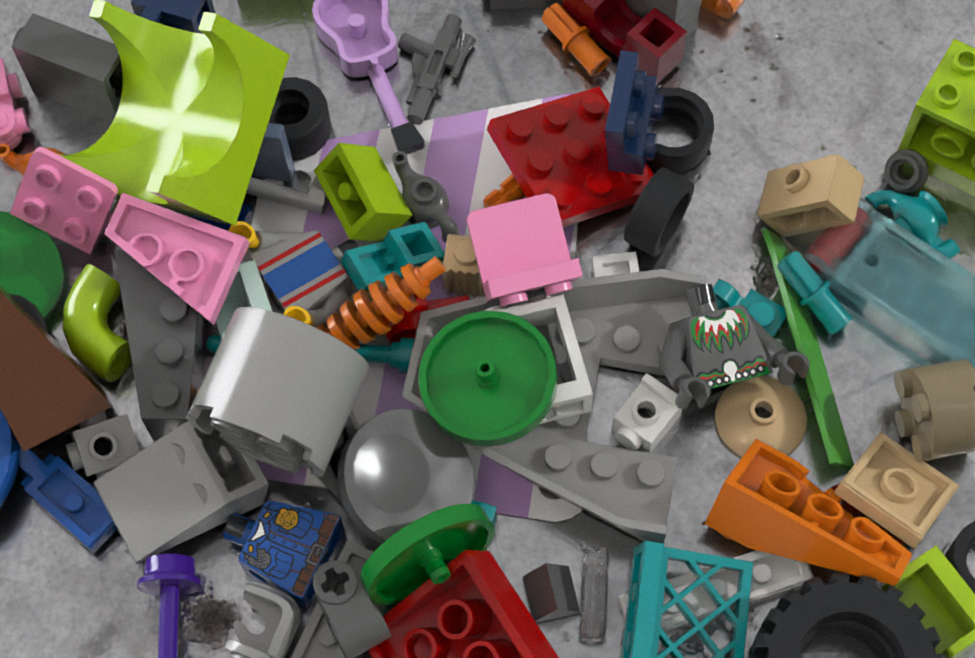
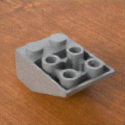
M188 421L94 481V486L135 564L145 561L148 557L162 553L227 522L233 513L242 515L263 505L269 483L256 459L233 450V445L219 438L220 432L213 428L211 435L204 434Z

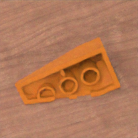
M755 439L724 481L705 521V525L718 531L726 539L736 541L746 548L859 577L864 575L876 578L879 582L896 586L913 554L869 518H855L840 505L842 498L837 496L832 488L823 492L806 478L809 470L797 460Z

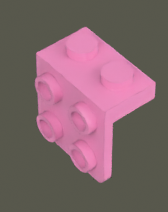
M38 147L30 157L9 214L91 254L104 235L113 215L110 210L118 193V188L109 180L44 147Z
M546 193L470 212L467 216V225L486 302L499 300L501 307L528 301L527 293L540 289L545 290L546 296L573 290L571 282L583 276L579 258L572 260L570 258L557 202L553 195Z

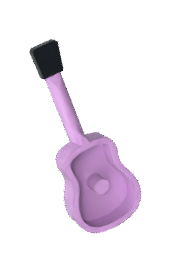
M315 0L312 12L318 37L338 55L342 70L346 75L354 78L370 77L392 126L391 135L397 151H402L408 155L424 149V139L414 124L407 121L384 71L398 60L396 36L390 28L388 0Z

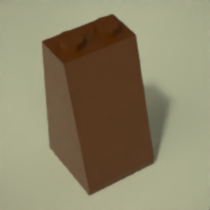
M0 285V409L22 450L26 451L109 409L111 406L103 388Z

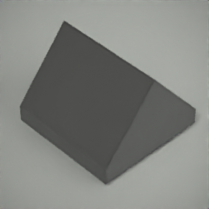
M545 563L523 576L530 612L536 623L580 613L569 566Z

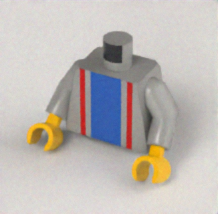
M237 221L236 226H230L228 231L246 237L250 242L246 252L248 249L253 252L250 255L251 261L255 260L264 288L281 314L302 321L315 328L321 324L328 328L327 318L334 312L341 315L340 306L349 300L352 295L350 280L341 263V259L346 250L359 247L355 240L348 239L330 249L320 232L314 230L307 233L255 231L251 225L244 221Z

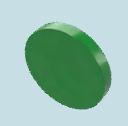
M0 211V285L8 293L22 296L36 305L46 321L57 307L63 291L64 268L61 256L47 232L9 214L10 212Z
M480 311L455 319L433 337L422 356L418 381L421 397L427 412L442 431L466 444L498 446L513 442L527 435L546 417L557 391V369L550 345L541 332L532 324L510 313Z
M458 504L434 511L408 524L382 543L364 564L360 576L361 582L371 600L375 603L382 605L398 604L428 579L435 585L446 581L451 576L450 570L446 565L464 550L486 551L495 535L494 525L485 510L476 504Z

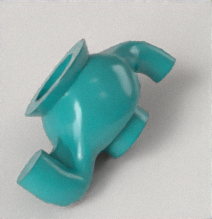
M879 190L870 193L864 198L866 204L871 209L881 205H887L891 208L894 221L890 223V227L895 237L901 243L907 244L911 241L917 245H922L926 255L931 260L939 263L948 261L960 253V248L953 239L949 238L944 241L939 236L940 227L948 225V218L941 204L930 193L920 191L918 197H911L892 190Z

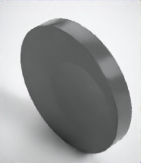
M394 409L376 415L363 423L350 436L339 460L338 488L345 510L351 520L364 534L380 544L384 543L408 524L427 514L453 505L471 504L474 474L472 463L464 444L442 431L430 415L423 411Z

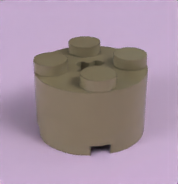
M960 359L895 372L894 382L902 410L895 412L896 428L900 437H909L916 460L918 462L974 452L975 391L973 387H975V369L972 364L966 359Z

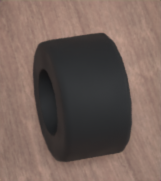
M287 77L282 79L269 123L279 124L276 122L288 114L298 113L306 116L295 124L283 125L292 160L296 161L315 155L325 146L331 133V120L327 101L320 88L311 81L298 77Z

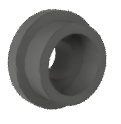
M903 149L893 153L885 165V177L888 184L894 190L902 193H910L920 189L926 183L929 175L926 159L922 154L912 149ZM905 163L911 164L914 169L912 178L905 177L902 172V167Z

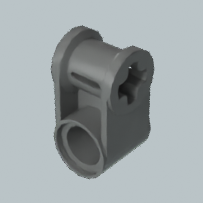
M332 560L324 563L317 569L313 579L317 601L345 658H355L392 637L374 601L369 598L358 576L349 564L343 561ZM336 579L339 584H344L345 593L337 596L333 590L329 591L328 582Z

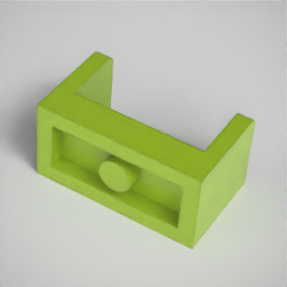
M935 545L910 562L905 568L898 584L892 586L903 592L899 600L908 608L916 603L926 615L920 622L925 629L935 627L941 639V642L935 647L936 654L946 655V658H957L975 645V593L938 546ZM885 583L881 590L886 592L890 584Z

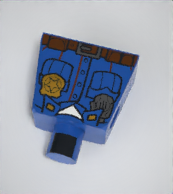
M270 500L264 503L256 521L233 513L225 526L223 539L243 547L238 561L246 574L259 582L274 586L288 593L296 600L300 608L308 611L315 597L313 587L314 575L320 566L332 560L345 529L341 516L334 513Z

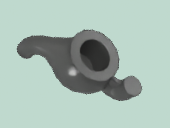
M402 151L395 152L392 156L393 165L401 180L402 197L412 213L408 221L412 225L426 222L430 229L440 225L442 240L445 243L447 242L448 234L459 235V229L455 221L448 215L449 199L445 189L435 179L415 173L409 165L406 153Z

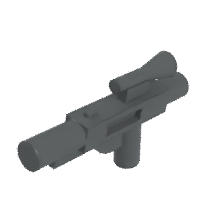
M448 14L446 16L442 29H439L433 45L407 33H403L399 39L398 48L413 54L411 67L415 79L406 99V104L411 105L407 119L413 124L420 125L423 123L431 100L435 98L437 90L441 88L442 84L440 82L445 69H452L450 76L457 78L465 57L476 42L472 35L461 34L459 49L454 48L456 36L462 23V19L457 15Z

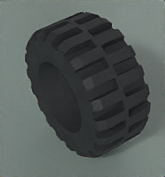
M847 573L832 574L828 582L824 583L819 577L804 581L800 590L791 589L783 595L777 606L771 608L752 644L750 658H800L804 647L815 636L826 633H842L856 637L868 644L880 658H946V655L936 654L935 647L941 642V639L935 627L925 629L920 622L926 615L916 603L908 608L899 600L903 592L892 585L889 586L886 592L875 588L876 578L862 575L857 583L849 582V575Z

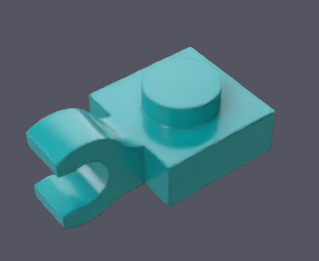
M718 279L713 287L719 310L743 305L747 309L748 314H751L773 338L787 318L784 307L753 289H750L744 299L736 288L724 280Z

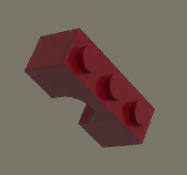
M563 0L562 7L580 27L586 26L590 30L589 36L618 58L620 51L639 53V70L646 71L647 76L657 77V84L683 60L687 31L657 8H653L644 18H641L628 7L625 0Z

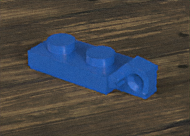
M20 447L18 468L27 475L20 483L24 487L25 492L94 554L117 530L97 490L59 456L55 458L50 453L42 461L30 449L23 451Z

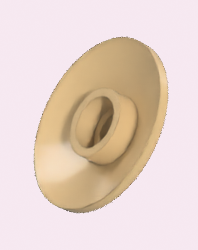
M759 376L732 383L722 393L716 406L715 425L724 445L741 458L755 439L788 456L799 446L805 435L807 414L802 400L790 386L782 385L778 379ZM758 407L766 408L770 411L771 416L765 419L760 418L756 415L755 409Z

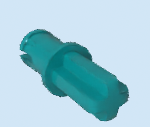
M799 252L789 253L778 263V270L801 297L799 300L800 305H807L826 328V332L829 335L838 332L852 320L851 314L847 313L828 289L830 285L828 280L822 282Z

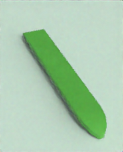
M764 227L760 230L769 250L797 352L804 354L810 361V368L805 380L829 464L850 471L854 466L809 308L807 305H800L799 300L801 297L777 268L778 263L791 252L781 237L769 228Z

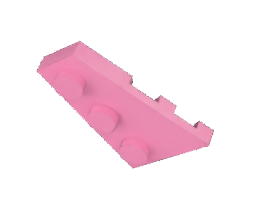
M122 193L104 233L112 242L213 325L217 320L250 244L246 237Z

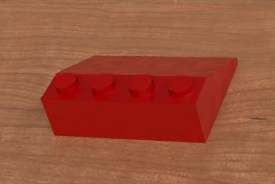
M464 550L446 565L451 573V576L446 581L435 585L428 579L386 613L383 619L392 637L368 650L372 658H559L491 552L480 550Z

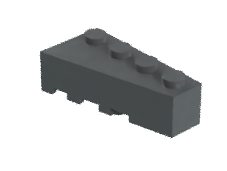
M114 250L140 416L151 438H161L181 424L188 422L186 416L197 395V389L201 386L203 380L208 320L125 251Z

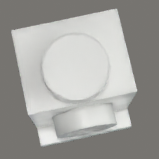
M646 373L641 379L639 386L613 417L612 431L615 432L616 439L627 449H639L642 452L652 453L681 416L682 409L678 408L675 403L678 394ZM642 409L652 417L642 418L638 411Z

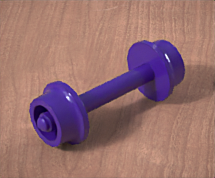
M169 552L168 554L148 557L145 560L144 575L137 581V589L139 591L159 596L158 658H178L179 596L193 594L202 588L201 579L196 577L195 560L187 555Z

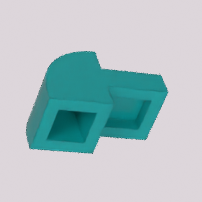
M426 222L389 230L382 242L346 250L341 263L357 290L364 289L370 293L368 289L369 284L379 280L386 285L384 276L392 272H396L403 279L400 268L408 263L415 267H420L434 256L442 263L445 252Z

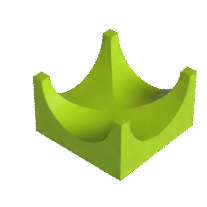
M94 0L89 17L98 22L107 31L120 57L123 73L121 101L112 124L96 143L81 152L60 156L114 183L118 188L115 198L117 201H119L122 193L183 215L236 226L290 55L217 13H203L198 28L199 31L204 33L201 34L148 20L107 1Z

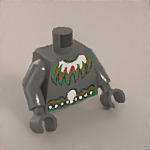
M712 284L685 291L692 316L670 323L669 333L666 335L659 360L661 369L675 390V393L678 394L675 399L678 408L687 409L692 398L697 402L699 408H703L711 393L710 389L773 373L772 368L779 367L777 379L782 385H792L796 376L795 372L801 378H806L810 368L809 359L800 352L793 351L788 353L751 314H748L747 309L743 305L719 310Z

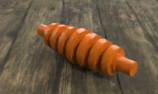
M436 256L420 267H415L408 263L400 268L403 279L396 272H392L384 276L386 285L377 280L368 285L370 293L360 289L353 294L354 303L347 300L340 306L341 315L334 312L327 318L328 328L321 324L317 329L337 338L356 350L360 347L359 340L367 344L376 339L375 332L383 336L390 331L391 325L389 320L394 324H398L404 318L401 306L406 311L411 312L417 306L414 293L424 300L431 293L429 288L430 282L446 270Z

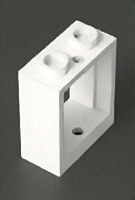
M564 294L555 297L539 295L529 299L525 304L508 308L498 305L484 310L501 311L516 315L528 321L534 327L553 322L557 324L573 381L557 384L553 404L540 424L592 412L593 392Z

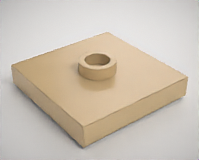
M880 432L840 482L834 493L915 549L959 488V485L926 462H918L913 453Z

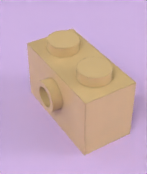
M839 154L827 155L820 159L770 170L765 181L757 216L783 237L854 223L865 177Z

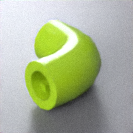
M86 264L73 283L64 303L62 330L72 355L92 373L108 382H113L126 372L132 362L129 341L115 334L108 326V314L121 294L120 284L95 266Z

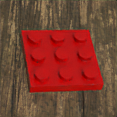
M600 87L490 119L486 129L527 198L546 193L555 197L563 227L636 203L644 187L654 175L647 162L645 163L643 175L608 170L605 127L610 103Z

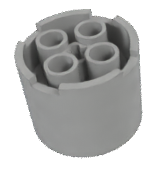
M240 307L235 310L186 417L195 428L204 434L211 435L213 428L219 431V438L233 445V450L295 474H298L301 466L312 468L310 474L322 477L369 371V365L354 349L309 324L265 309Z

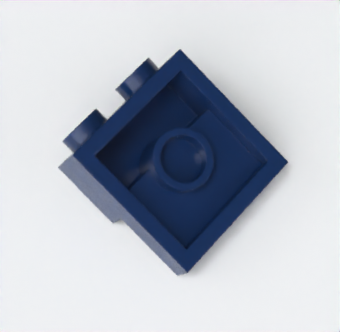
M620 51L605 127V139L609 171L643 175L647 159L654 160L657 134L651 133L654 120L661 121L665 95L658 94L657 77L647 76L646 71L639 70V53Z

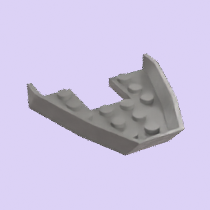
M657 269L578 279L571 282L573 290L550 295L555 297L564 294L593 392V399L600 365L666 376L659 365V360L666 335L669 333V325L675 321L692 316L685 291L706 285L707 276ZM544 289L527 293L528 300L539 295H546ZM485 296L421 312L402 397L423 412L428 413L421 397L418 381L420 363L426 347L433 337L450 322L464 315L498 306L500 301L486 302ZM527 301L521 302V303H517V304H513V305H509V306H506V307L508 308V307H512V306H517V305L525 304ZM556 322L536 326L535 328L545 337L553 352L557 369V384L573 381ZM591 412L539 424L527 435L507 444L498 446L471 445L486 457L527 481L643 542L646 540L664 543L677 457L586 442Z

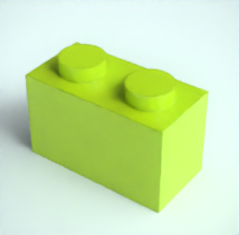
M338 143L313 170L350 240L382 242L389 230L400 228L412 216L376 147Z

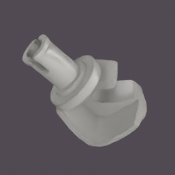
M247 581L243 592V599L261 615L266 624L265 629L258 635L252 634L242 622L235 621L233 626L240 643L228 639L223 650L231 654L230 658H285L299 626L301 610L296 600L288 593L259 581Z

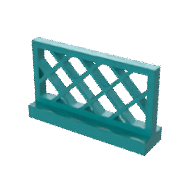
M646 540L635 546L621 658H664L669 653L673 658H684L677 647L694 633L699 636L712 654L710 658H725L724 655L730 650V658H744L753 562L664 547V543ZM668 560L684 562L696 577V580L680 593L676 592L666 578ZM698 565L708 566L712 568L709 569L707 572L703 573V571L700 569ZM719 569L739 572L737 592L726 601H724L708 579ZM701 584L717 605V608L698 621L682 598ZM664 592H666L671 600L663 605ZM736 601L734 614L729 606ZM675 604L691 628L672 642L661 627L662 614ZM722 612L733 627L732 640L719 649L703 626ZM660 640L662 644L665 646V649L658 653V645Z

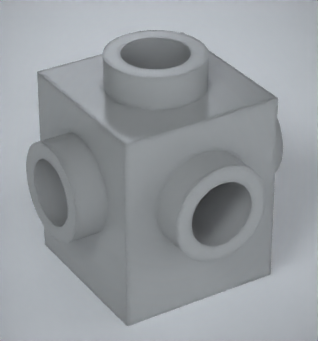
M101 412L79 423L80 429L70 433L73 442L65 444L73 470L82 468L85 477L96 474L97 479L140 452L127 414L107 420L105 412ZM98 438L104 439L109 445L108 452L104 456L97 454L94 450V442Z

